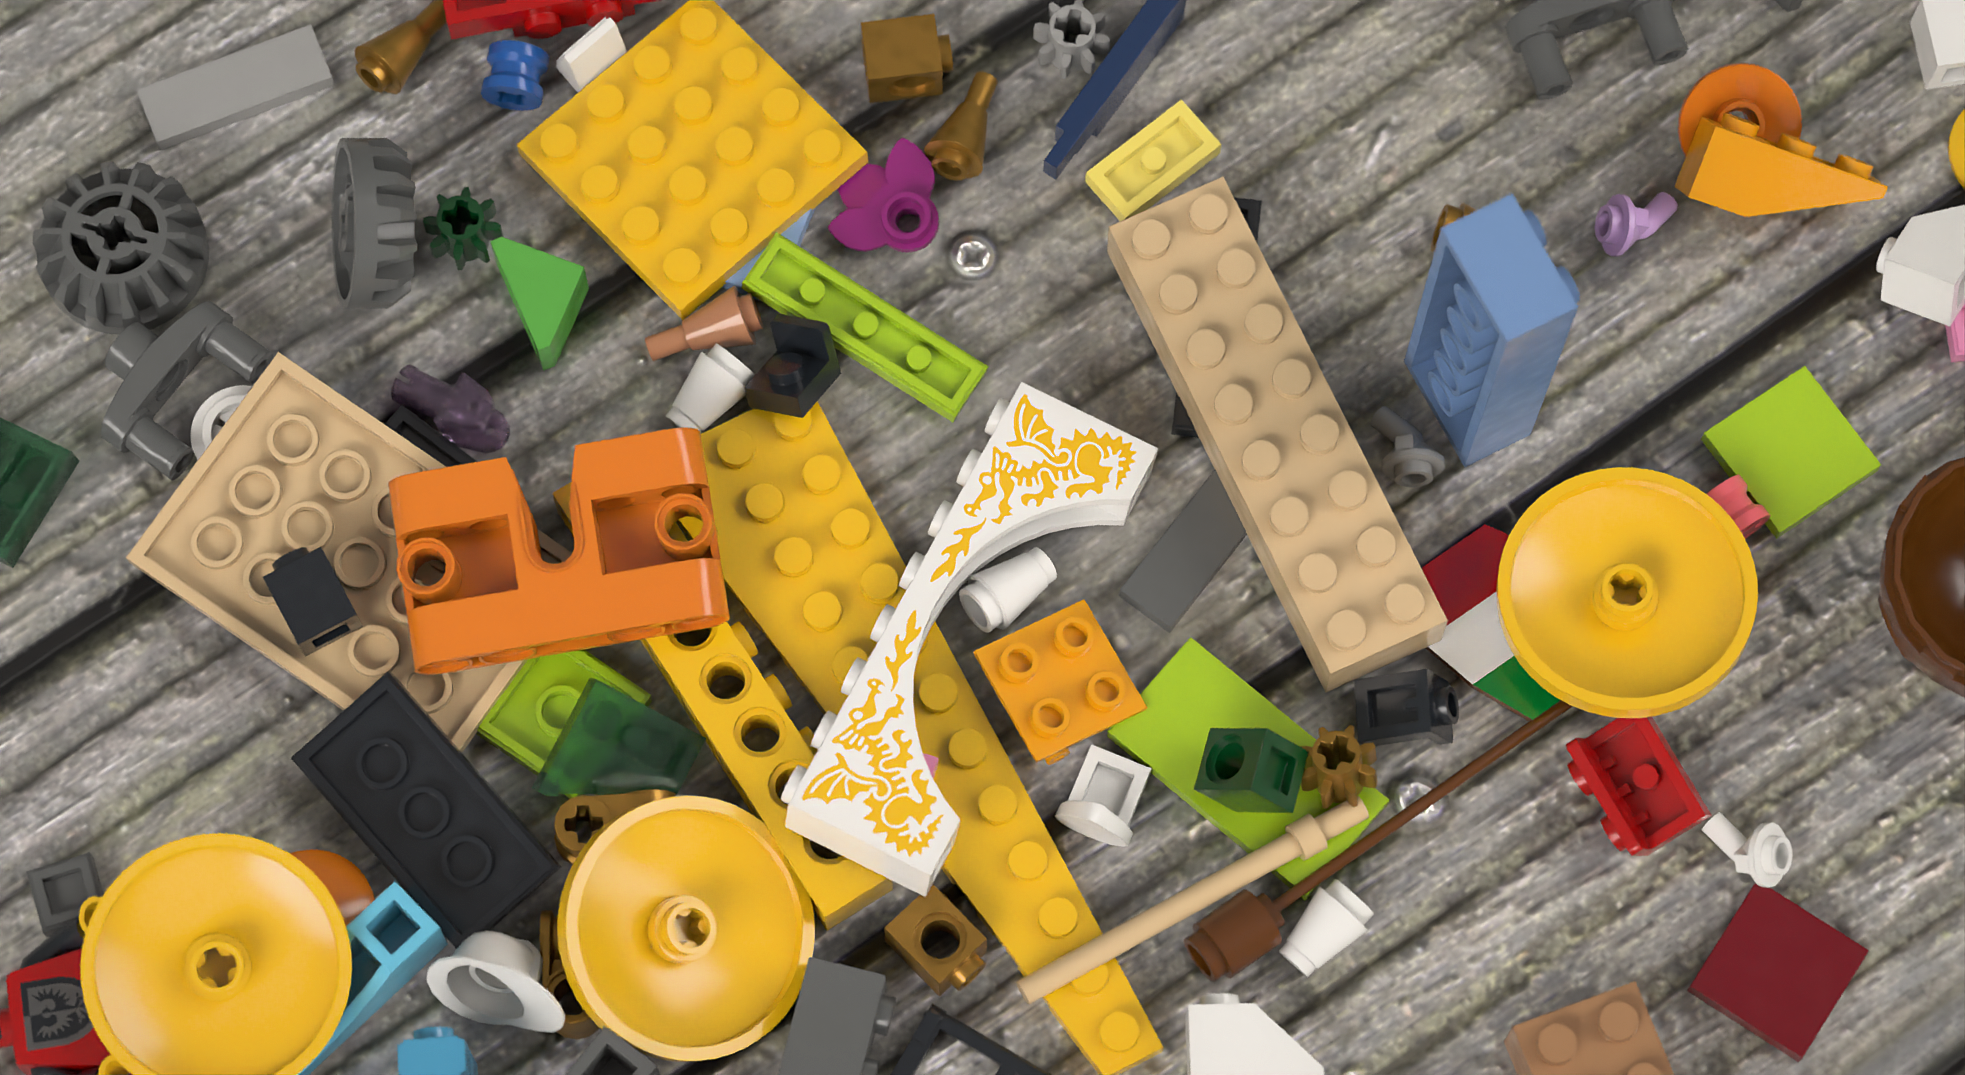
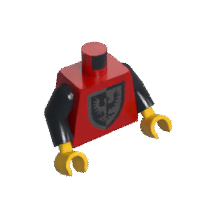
M93 896L86 899L80 908L78 917L55 931L24 957L19 970L6 975L9 1007L0 1008V1048L13 1046L16 1065L26 1075H132L112 1056L97 1035L89 1018L81 985L82 947L90 919L102 896Z

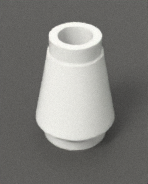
M716 343L707 355L703 352L699 354L672 404L673 407L665 417L678 428H695L701 433L702 430L707 429L746 395L744 387L755 374L735 356Z
M1035 547L1027 553H1022L970 575L968 585L959 591L961 604L969 618L982 631L989 633L996 627L1004 630L1048 587V584L1056 580V569L1049 557L1041 549Z
M1335 879L1326 890L1319 886L1287 938V942L1279 952L1301 973L1309 977L1316 968H1320L1366 933L1368 930L1364 925L1374 913L1352 891Z

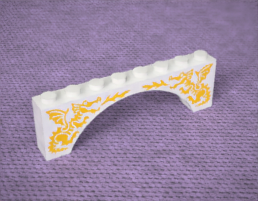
M1023 382L1020 383L1010 402L1000 398L994 407L984 431L992 435L982 453L972 449L967 456L956 481L957 484L964 487L954 504L944 500L940 505L928 531V535L935 538L925 556L915 552L910 559L899 584V587L906 590L897 608L887 604L882 610L870 636L871 640L877 642L868 661L857 657L852 664L841 688V692L848 695L838 715L831 711L826 712L811 742V746L819 750L808 769L800 765L795 768L781 797L782 801L788 803L786 828L924 897L927 896L955 843L960 824L959 817L944 799L931 776L921 750L915 724L913 706L914 671L920 650L930 628L948 601L969 580V576L975 574L982 567L1008 550L1045 534L1069 528L1094 525L1124 526L1151 475L1158 452L1157 447Z

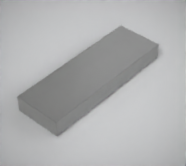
M310 24L136 89L156 143L161 151L335 86Z

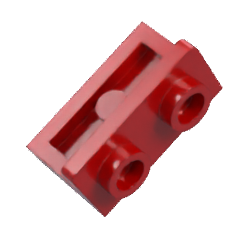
M1653 717L1617 718L1587 738H1575L1565 745L1573 758L1572 761L1567 763L1572 778L1585 795L1590 796L1594 793L1606 813V816L1600 819L1602 827L1613 845L1621 852L1627 849L1632 856H1648L1712 816Z

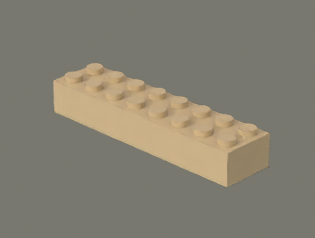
M1224 177L1109 226L1107 253L1325 692L1327 693L1441 641L1448 620Z

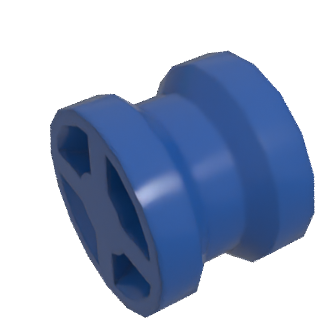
M503 40L491 43L488 47L486 58L491 66V72L482 82L480 92L482 98L495 106L509 110L527 111L539 108L544 95L539 81L540 76L548 70L550 60L548 53L542 48L521 41Z

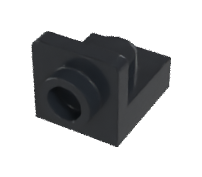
M777 314L770 322L777 351L744 389L750 408L803 418L839 377L841 370L830 327L827 323Z
M1428 669L1354 680L1357 733L1360 744L1374 743L1375 746L1427 738L1439 745L1453 743L1452 724L1458 722L1459 704L1455 690L1452 686H1449L1447 680Z

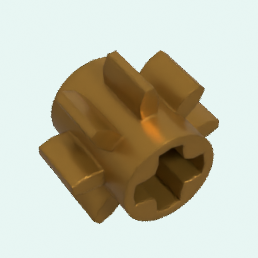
M1349 725L1344 731L1330 732L1322 726L1319 728V738L1315 741L1313 747L1300 746L1309 751L1301 788L1303 791H1311L1317 788L1321 795L1322 808L1327 809L1332 802L1342 803L1346 800L1354 808L1358 806L1357 795L1361 793L1363 787H1377V773L1370 766L1377 760L1374 743H1365L1360 746L1355 739L1354 726Z

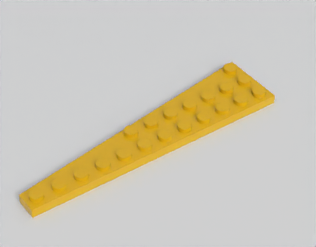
M818 401L803 418L753 408L701 434L714 521L718 531V546L724 582L742 604L744 611L759 631L761 630L781 655L785 665L798 682L813 697L814 703L825 715L827 711H831L838 715L848 695L841 692V688L852 664L857 657L868 661L877 642L870 639L879 615L887 604L897 608L906 592L905 589L899 587L906 566ZM683 517L676 521L691 539L698 536L703 527V522L695 517ZM934 622L920 650L915 666L913 706L916 730L922 753L938 758V767L933 779L944 799L960 819L955 843L941 869L951 882L956 884L976 910L977 916L990 933L995 935L1025 977L1103 933L938 625ZM1116 958L1107 961L1042 997L1049 1006L1051 1013L1099 1075H1119L1163 1052L1164 1047Z

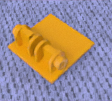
M1085 599L973 652L1036 763L1045 759L1048 765L1054 764L1070 753L1068 747L1147 709L1145 702Z

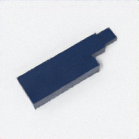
M1186 0L1146 1L1056 124L1055 141L1057 143L1044 159V173L1056 180L1072 157L1078 154L1091 135L1098 137L1183 20Z

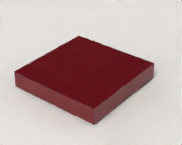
M1755 882L1690 984L1687 992L1797 1062H1800L1870 950L1775 890L1761 887Z

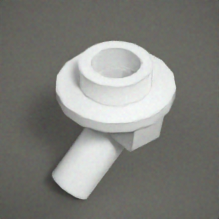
M1720 812L1714 815L1702 828V831L1730 859L1735 861L1736 872L1750 874L1756 884L1761 887L1770 888L1776 886L1791 866V843L1785 837L1780 826L1773 822L1760 824L1748 839Z

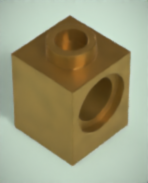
M935 13L860 22L869 103L943 94V72L953 71V58L949 34L937 35Z
M932 884L926 897L919 895L884 928L885 942L939 997L952 985L957 991H961L986 966L981 957L987 951V938L934 884ZM936 931H944L957 939L959 947L951 956L938 959L929 956L923 950L922 942L929 934Z

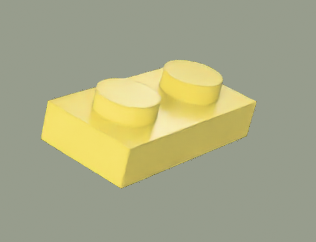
M1181 99L1088 170L1085 182L1117 219L1123 221L1149 209L1219 155L1221 143Z

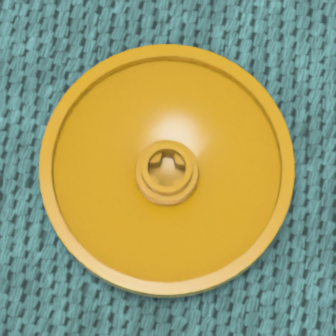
M1633 467L1599 469L1567 479L1552 487L1527 508L1512 529L1503 549L1496 587L1497 609L1503 634L1512 653L1529 676L1546 691L1567 704L1590 713L1616 718H1643L1669 713L1697 701L1713 690L1730 673L1741 657L1752 631L1757 611L1758 581L1750 548L1743 534L1727 512L1710 496L1682 479L1666 473Z
M677 796L633 807L613 818L590 838L578 854L566 878L558 910L557 935L559 953L568 983L582 1008L599 1028L608 1027L643 1055L668 1061L689 1062L715 1059L745 1049L760 1040L784 1018L800 993L808 959L813 955L815 922L809 893L763 821L733 804L718 799L702 796Z
M216 833L184 837L153 849L137 859L114 880L100 899L90 919L82 947L81 985L89 1018L107 1050L132 1075H297L317 1057L334 1034L347 1004L351 985L352 960L348 932L339 908L326 886L306 865L288 852L259 839L236 834Z

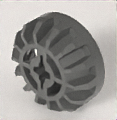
M341 138L337 145L332 181L331 227L336 289L343 309H388L411 291V279L415 276L413 254L417 251V243L414 238L417 212H414L413 198L416 187L415 182L411 181L412 162L407 158V152L388 138Z
M113 161L100 163L101 172L84 179L78 173L71 175L66 179L67 190L57 200L48 197L43 204L44 220L41 228L34 230L32 241L37 254L36 268L55 304L63 313L78 324L94 331L117 335L135 322L141 323L150 330L178 315L192 301L200 289L209 261L207 232L195 203L187 196L182 185L172 176L168 178L159 176L150 165L137 162L133 169H119ZM122 195L119 207L103 209L93 217L80 214L88 205L98 199ZM134 198L143 202L152 210L158 222V234L144 230L139 218L130 211ZM124 238H129L130 243L123 242ZM72 245L78 247L81 255L95 258L98 264L96 272L80 262L74 253ZM109 246H116L115 251L110 250Z

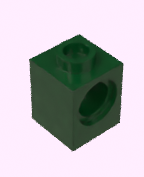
M1210 728L1194 790L1235 812L1293 813L1309 751L1268 728Z

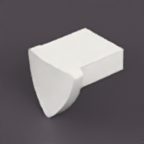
M1091 744L1069 799L1059 805L1055 818L1068 828L1089 838L1110 845L1127 847L1133 835L1129 825L1150 777L1151 768Z

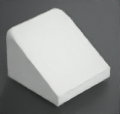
M604 18L556 60L557 64L555 67L577 92H580L627 52L615 22L611 18Z

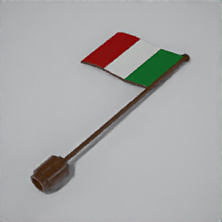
M1484 524L1421 568L1448 620L1442 640L1425 649L1471 688L1529 722L1272 901L1264 893L1255 896L1247 889H1243L1193 924L1194 932L1184 939V945L1196 966L1211 982L1217 981L1224 975L1228 978L1234 977L1282 943L1279 928L1285 924L1280 913L1283 909L1573 707L1553 696L1529 676L1512 653L1503 634L1497 609L1496 587L1500 560L1509 537L1506 533Z

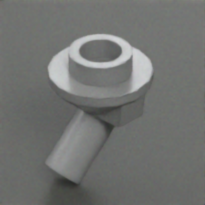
M1386 406L1376 411L1371 420V426L1395 443V448L1381 462L1383 474L1395 479V482L1400 486L1420 487L1432 482L1433 477L1442 473L1445 468L1444 457L1424 443L1422 434L1416 427Z

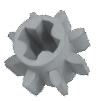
M1075 0L1074 5H1066L1061 8L1054 2H1051L1048 15L1050 23L1040 22L1034 25L1033 39L1040 43H1046L1039 50V64L1045 65L1052 62L1057 68L1061 69L1062 79H1067L1070 72L1082 69L1092 75L1095 72L1094 53L1108 54L1110 48V37L1098 34L1105 26L1104 12L1092 15L1083 7L1082 0ZM1068 34L1078 35L1075 43L1065 42Z

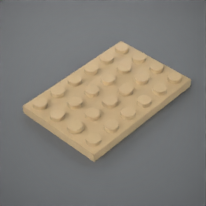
M279 352L126 556V559L133 566L343 711L388 671L392 672L461 752L467 747L477 733L479 725L528 660L443 674L425 675L415 672L403 585L396 571L398 550L388 483L402 475L444 468L446 466ZM538 530L543 561L550 564H559L571 556L572 552ZM302 547H306L311 552L321 547L363 627L305 657L268 589L263 576L273 572L272 564L286 553ZM431 560L424 563L416 573L415 583L421 586L436 584L445 573L446 563L439 560Z

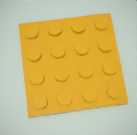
M714 0L687 1L516 144L519 155L682 320L726 284L725 281L769 244L776 232L782 234L810 209L812 211L869 162L867 151Z

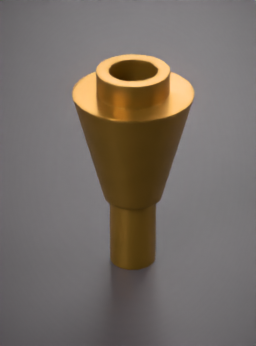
M434 0L414 20H408L355 48V57L358 62L355 66L356 72L369 88L379 93L383 91L391 94L400 93L429 45L430 38L447 23L443 0Z
M987 72L975 73L964 102L957 106L924 148V154L932 164L933 169L944 178L960 181L965 178L976 177L982 173L988 118L987 109L998 84L997 79Z

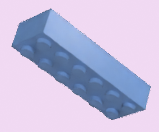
M1513 194L1501 198L1441 228L1404 363L1464 468L1531 435L1579 307L1577 303L1580 301V295L1571 274L1563 266L1555 267L1544 248L1547 240L1540 221L1531 210L1528 209L1523 212Z

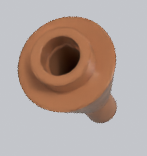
M733 286L684 319L682 325L645 337V342L652 360L656 361L689 348L692 350L712 349L716 343L723 348L756 345L754 332L764 327L752 294L749 293L741 296L737 287Z

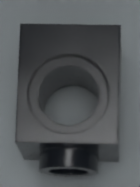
M306 547L290 551L272 564L273 572L263 576L268 589L305 657L363 627L321 547L311 552Z

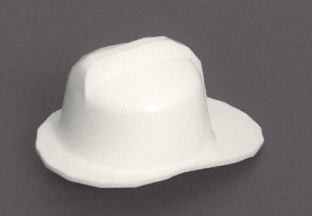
M476 932L464 940L452 956L439 958L428 968L426 980L431 992L443 1005L463 1017L479 1023L511 1025L539 1032H555L564 1026L565 1014L561 1005L547 989L539 984L543 959L539 950L529 941L517 939L500 932Z

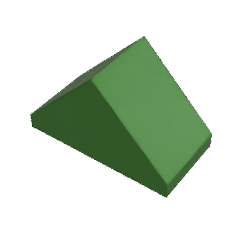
M504 237L494 239L490 243L496 265L543 371L555 367L589 290L584 266Z

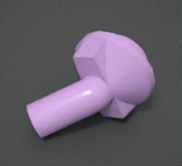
M1660 192L1644 208H1637L1630 197L1624 194L1613 195L1597 213L1595 220L1596 238L1602 243V247L1608 255L1615 257L1623 255L1637 240L1646 239L1654 234L1677 210V203L1671 195Z

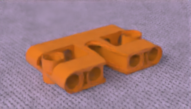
M672 428L575 445L569 504L574 536V550L566 561L559 564H550L542 560L537 524L514 470L511 469L506 457L410 473L389 481L388 487L398 550L396 571L403 585L415 672L425 675L451 673L706 629L729 621V609L718 546V531L714 521L700 431L695 428ZM683 517L700 519L703 522V527L700 534L694 539L687 542H679L670 537V530L678 519ZM431 560H439L446 563L445 573L436 584L421 586L415 583L416 573L424 563Z

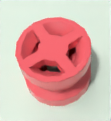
M1738 474L1723 481L1706 494L1727 512L1744 538L1747 539L1761 528L1771 515L1763 505L1754 504L1747 495L1748 485L1741 475Z

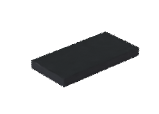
M388 671L291 757L293 762L412 899L441 928L442 933L456 949L472 934L490 931L561 868V865L392 672Z

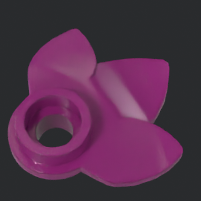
M900 138L892 148L885 168L867 163L838 188V192L847 210L840 213L829 224L828 230L833 237L845 247L861 252L872 251L888 245L896 251L910 253L928 246L938 233L940 220L937 208L930 199L935 183V173L923 151L911 141ZM906 215H915L920 218V223L915 230L904 232L898 228L900 219Z

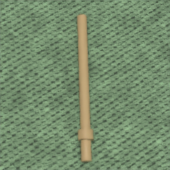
M1357 795L1358 806L1354 808L1346 800L1315 818L1310 814L1301 817L1285 826L1286 834L1016 981L1022 997L1029 1005L1298 856L1305 861L1328 848L1327 841L1368 819L1369 813L1366 806Z

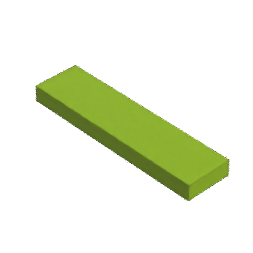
M777 232L742 282L741 289L751 293L754 297L781 314L827 323L830 327L836 349L951 422L955 421L989 367Z

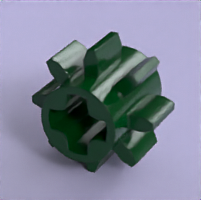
M464 187L461 195L448 199L441 194L437 195L436 198L439 205L437 217L428 216L423 218L426 233L437 236L430 243L434 258L442 257L448 253L455 259L458 270H463L467 261H473L477 258L488 263L490 258L487 248L490 240L503 237L501 224L490 221L497 213L494 201L488 199L479 204L471 197L469 187ZM462 223H472L471 225L466 226L463 235L454 234L456 232H460L462 228Z

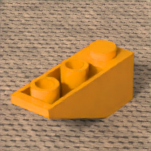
M1724 113L1720 123L1701 116L1674 186L1689 198L1744 217L1883 199L1888 186L1870 176L1874 167L1871 164L1838 153L1835 163L1815 157L1813 155L1817 147L1816 145L1781 133L1778 143L1758 137L1756 134L1760 127L1759 125Z

